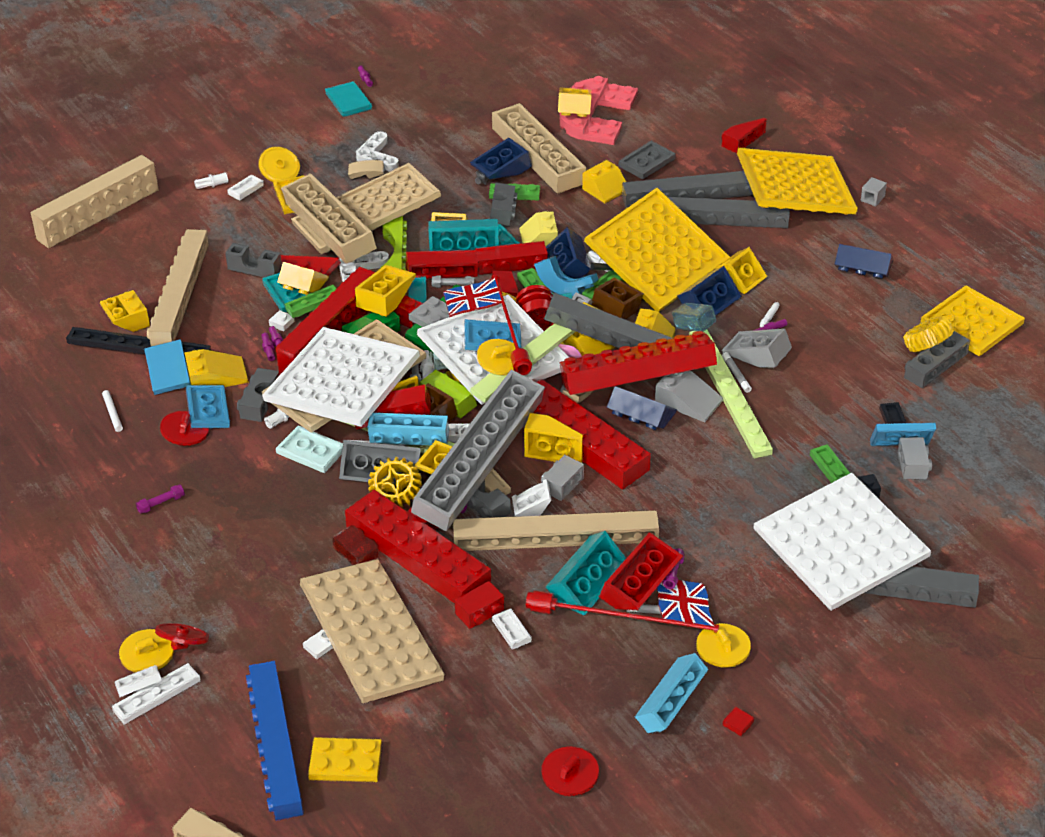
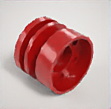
M532 285L522 289L517 294L516 303L543 331L554 324L544 319L553 297L552 291L548 287Z

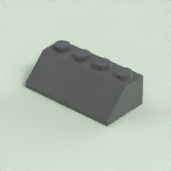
M343 440L339 479L368 482L369 479H372L370 472H375L374 466H381L380 461L385 464L387 463V458L394 461L395 457H398L399 461L405 458L407 463L411 461L415 465L424 454L425 449Z

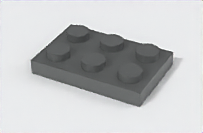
M650 141L619 160L618 166L644 179L676 159V153Z

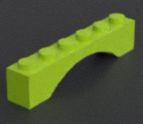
M400 216L382 225L383 238L394 248L391 258L384 265L406 271V263L403 262H406L407 221H404L403 216Z

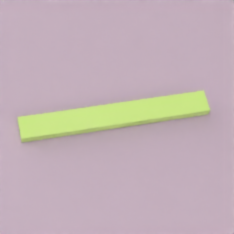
M554 323L523 347V349L528 351L532 365H534L576 331ZM490 373L474 385L470 393L485 403L507 375Z

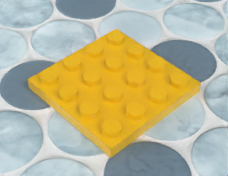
M967 285L921 317V323L931 318L947 316L953 325V330L970 340L968 350L979 357L1024 324L1025 320L1024 317Z

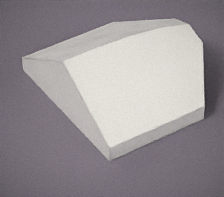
M546 479L543 480V483L527 489L518 496L516 494L512 496L516 517L541 516L552 500L549 483Z

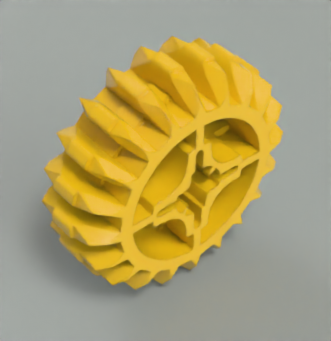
M947 316L931 318L914 326V328L909 329L903 336L905 345L910 352H920L932 348L953 334V325Z
M395 457L394 461L387 458V463L385 464L380 461L381 466H374L375 472H370L372 479L368 480L369 492L376 490L402 509L404 503L410 506V499L414 500L415 494L420 491L419 487H422V482L420 481L422 477L418 473V468L411 461L407 463L405 458L399 461L398 457ZM393 478H395V480H396V482H397V484H396L397 488H396V489H395V486H394V479H393ZM392 492V493H394L395 495H389V494H386V493Z

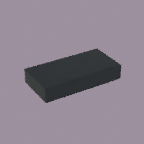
M899 402L880 404L879 409L885 424L907 423Z

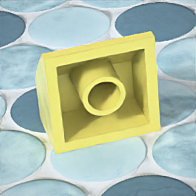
M547 211L535 213L519 228L522 243L544 241L545 246L553 241L558 236L554 213Z

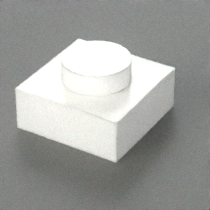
M280 310L269 319L270 326H275L282 331H285L295 322V319L288 313Z

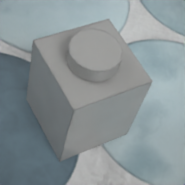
M871 177L862 187L861 201L877 206L885 197L887 183Z

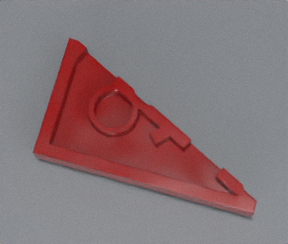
M281 255L282 265L283 262L317 271L327 276L341 263L337 257Z

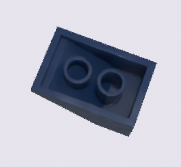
M509 137L470 162L473 167L489 179L519 175L532 167L529 152Z

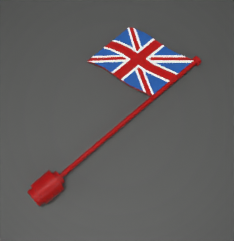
M494 274L492 279L480 283L455 287L443 292L449 317L489 308L502 303L515 346V350L510 355L513 369L521 375H527L531 371L532 362L528 351L518 346L500 288L498 274Z
M678 580L677 585L673 589H667L662 581L657 587L658 606L662 618L558 603V598H554V593L534 590L533 592H528L526 598V608L532 612L551 614L553 610L556 611L557 607L713 630L714 633H717L719 630V625L715 624L714 626L709 613L708 594L702 583Z

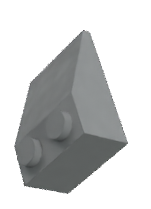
M786 329L739 331L722 349V352H728L731 357L757 367L774 368L787 355L792 346Z
M691 370L665 375L657 383L655 393L656 402L675 408L678 412L702 422H706L723 401L722 396Z

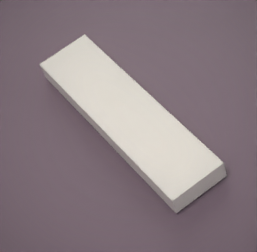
M187 663L162 677V681L149 685L113 705V712L125 725L200 682V676Z

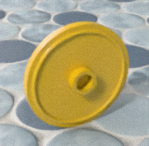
M268 148L259 158V169L262 175L271 182L297 177L300 164L297 157L286 148Z
M491 339L483 342L477 350L478 363L490 373L507 375L510 370L514 371L510 359L511 353L515 350L514 343L504 339Z
M717 624L719 625L717 633L707 629H703L700 632L696 642L697 652L704 661L711 665L733 667L745 661L750 654V639L743 630L736 626Z
M155 629L141 630L131 634L123 641L119 650L123 666L135 673L154 665L159 670L169 663L174 654V650L171 648V641L156 635Z

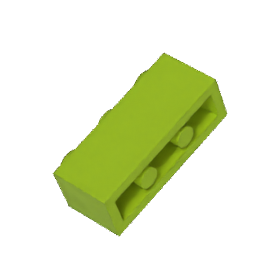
M434 370L419 382L420 385L429 383L453 397L458 414L457 417L460 419L477 406L475 397L460 382L454 381L447 374L441 373L438 370Z

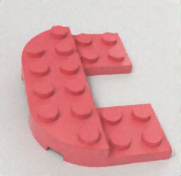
M601 76L576 82L571 88L591 90L590 114H587V117L577 116V113L565 116L561 115L560 112L561 129L564 128L566 134L580 140L614 145L622 129V122L598 117L593 118L592 115L597 105L630 110L638 94V88L608 84V78Z

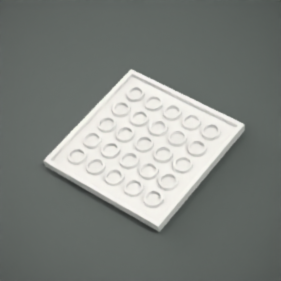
M509 295L503 296L511 323L520 324L521 348H523L544 331ZM502 303L489 308L448 317L419 328L417 331V335L469 392L474 385L490 374V372L486 371L478 363L476 350H465L464 321L468 319L507 323ZM557 346L532 365L531 371L523 376L535 382L560 373L559 362L569 357ZM475 397V399H476L481 405L485 404L483 401H481L480 399H478L477 397Z
M323 327L262 395L263 400L362 427L419 358V350Z
M853 473L754 523V530L830 611L931 555V550Z

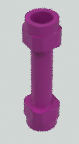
M180 484L174 485L166 493L149 500L145 498L139 500L136 503V507L140 514L147 513L151 507L172 498L177 500L184 496L185 493Z
M674 549L682 554L683 558L663 580V585L667 589H673L677 585L678 578L676 575L679 564H682L685 558L682 549Z

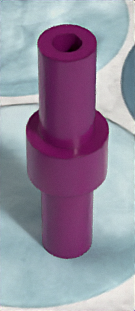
M359 66L358 71L362 81L368 87H371L373 82L370 79V74L368 71H365L363 66Z
M782 319L774 323L769 322L755 330L779 329L787 326V321Z
M271 326L269 328L272 336L271 340L273 345L277 347L283 341V338L277 332L276 327Z
M263 333L261 335L263 351L267 354L268 360L273 361L275 360L273 342L270 341L268 333Z

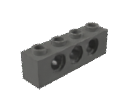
M954 331L948 339L932 348L921 351L914 359L909 360L905 365L904 378L920 388L925 387L968 354L970 340Z

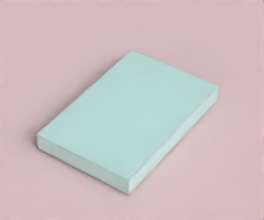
M298 425L276 448V453L325 473L342 455L343 443L316 432L310 433Z

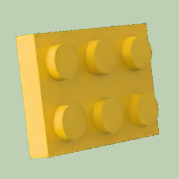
M314 738L308 774L309 780L378 782L382 749L381 739Z

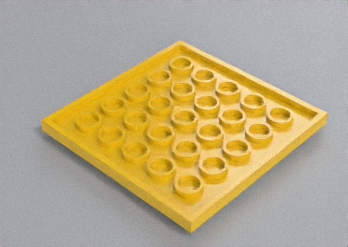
M738 148L737 155L758 206L763 208H788L797 211L809 210L812 212H836L846 215L856 214L858 208L833 156Z
M655 188L586 236L584 240L629 286L644 293L642 298L655 311L659 312L678 299L677 295L730 258L658 188Z

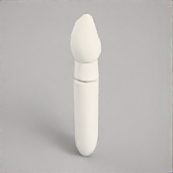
M775 302L771 306L765 317L761 320L760 328L772 319L779 308V302Z

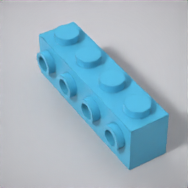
M372 413L368 422L370 443L431 446L437 440L447 444L449 437L448 416Z
M696 653L677 658L636 714L635 718L647 733L661 732L668 727L708 671V668Z

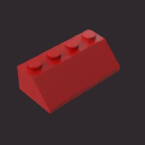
M649 532L605 582L599 598L615 609L639 610L679 563L683 555Z

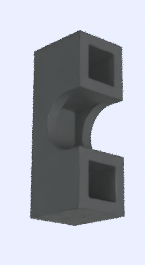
M495 183L490 219H498V224L509 226L510 219L514 220L518 194L515 192L514 185Z
M232 243L225 252L227 268L229 270L267 277L280 273L282 268L281 253L264 250L257 259L251 255L249 246Z
M257 368L255 374L250 378L248 387H245L242 398L237 402L240 419L262 422L268 411V405L263 400L262 391L271 386L279 377V371Z
M485 479L467 503L482 518L505 517L511 513L510 498L498 488L492 492L484 493Z

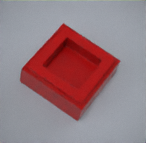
M737 707L723 720V726L739 736H742L754 723V717Z

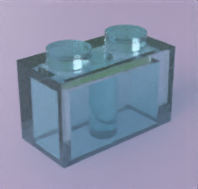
M685 302L672 312L677 329L704 332L717 322L712 305Z

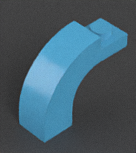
M556 256L534 264L543 284L557 294L572 293V296L576 292L582 294L585 289L593 287L594 282L599 280L597 273L578 279L566 276L561 271Z

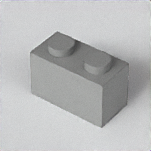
M900 438L898 456L903 479H927L928 472L932 470V460L928 459L929 447L925 445L924 438Z
M564 455L559 461L557 460L548 472L542 475L541 482L543 483V480L546 479L549 483L551 496L562 501L584 479V464Z

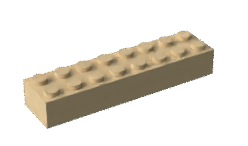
M520 103L492 112V129L503 140L509 137L527 150L532 165L531 168L557 194L582 185L583 172L586 171V167Z
M140 155L30 212L36 239L47 248H50L158 191L154 163Z
M312 174L306 175L281 188L286 204L345 264L353 262L355 259L377 249L372 232Z

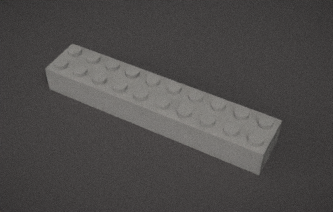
M510 370L416 494L411 513L447 531L527 422L529 414L533 413L541 403L545 387Z

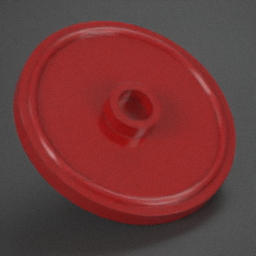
M189 411L172 412L166 415L160 423L162 436L171 443L183 446L202 442L207 437L209 428H191Z
M165 623L159 624L155 628L156 635L171 641V648L173 650L186 649L189 644H205L209 640L208 633L188 625Z
M578 747L556 749L545 758L542 764L544 783L555 793L565 796H576L586 793L593 788L599 777V766L594 756Z

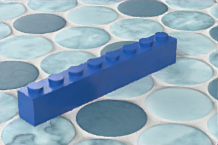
M275 661L249 665L250 674L246 675L248 688L253 689V691L249 692L250 703L256 706V708L252 709L253 721L259 723L258 726H255L256 738L262 740V743L258 744L259 756L265 758V761H261L263 775H268V779L264 780L266 794L271 793V798H267L269 812L274 811L275 821L303 815L301 798Z

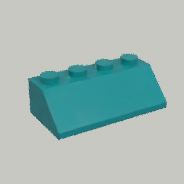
M498 219L429 221V251H463L499 246Z
M606 531L591 535L548 583L546 588L550 593H554V598H558V603L592 607L599 599L605 582L625 561L626 557ZM571 609V610H573V611H575V612H577V613H580V614H582V615H585V614L588 612V611H582V610Z

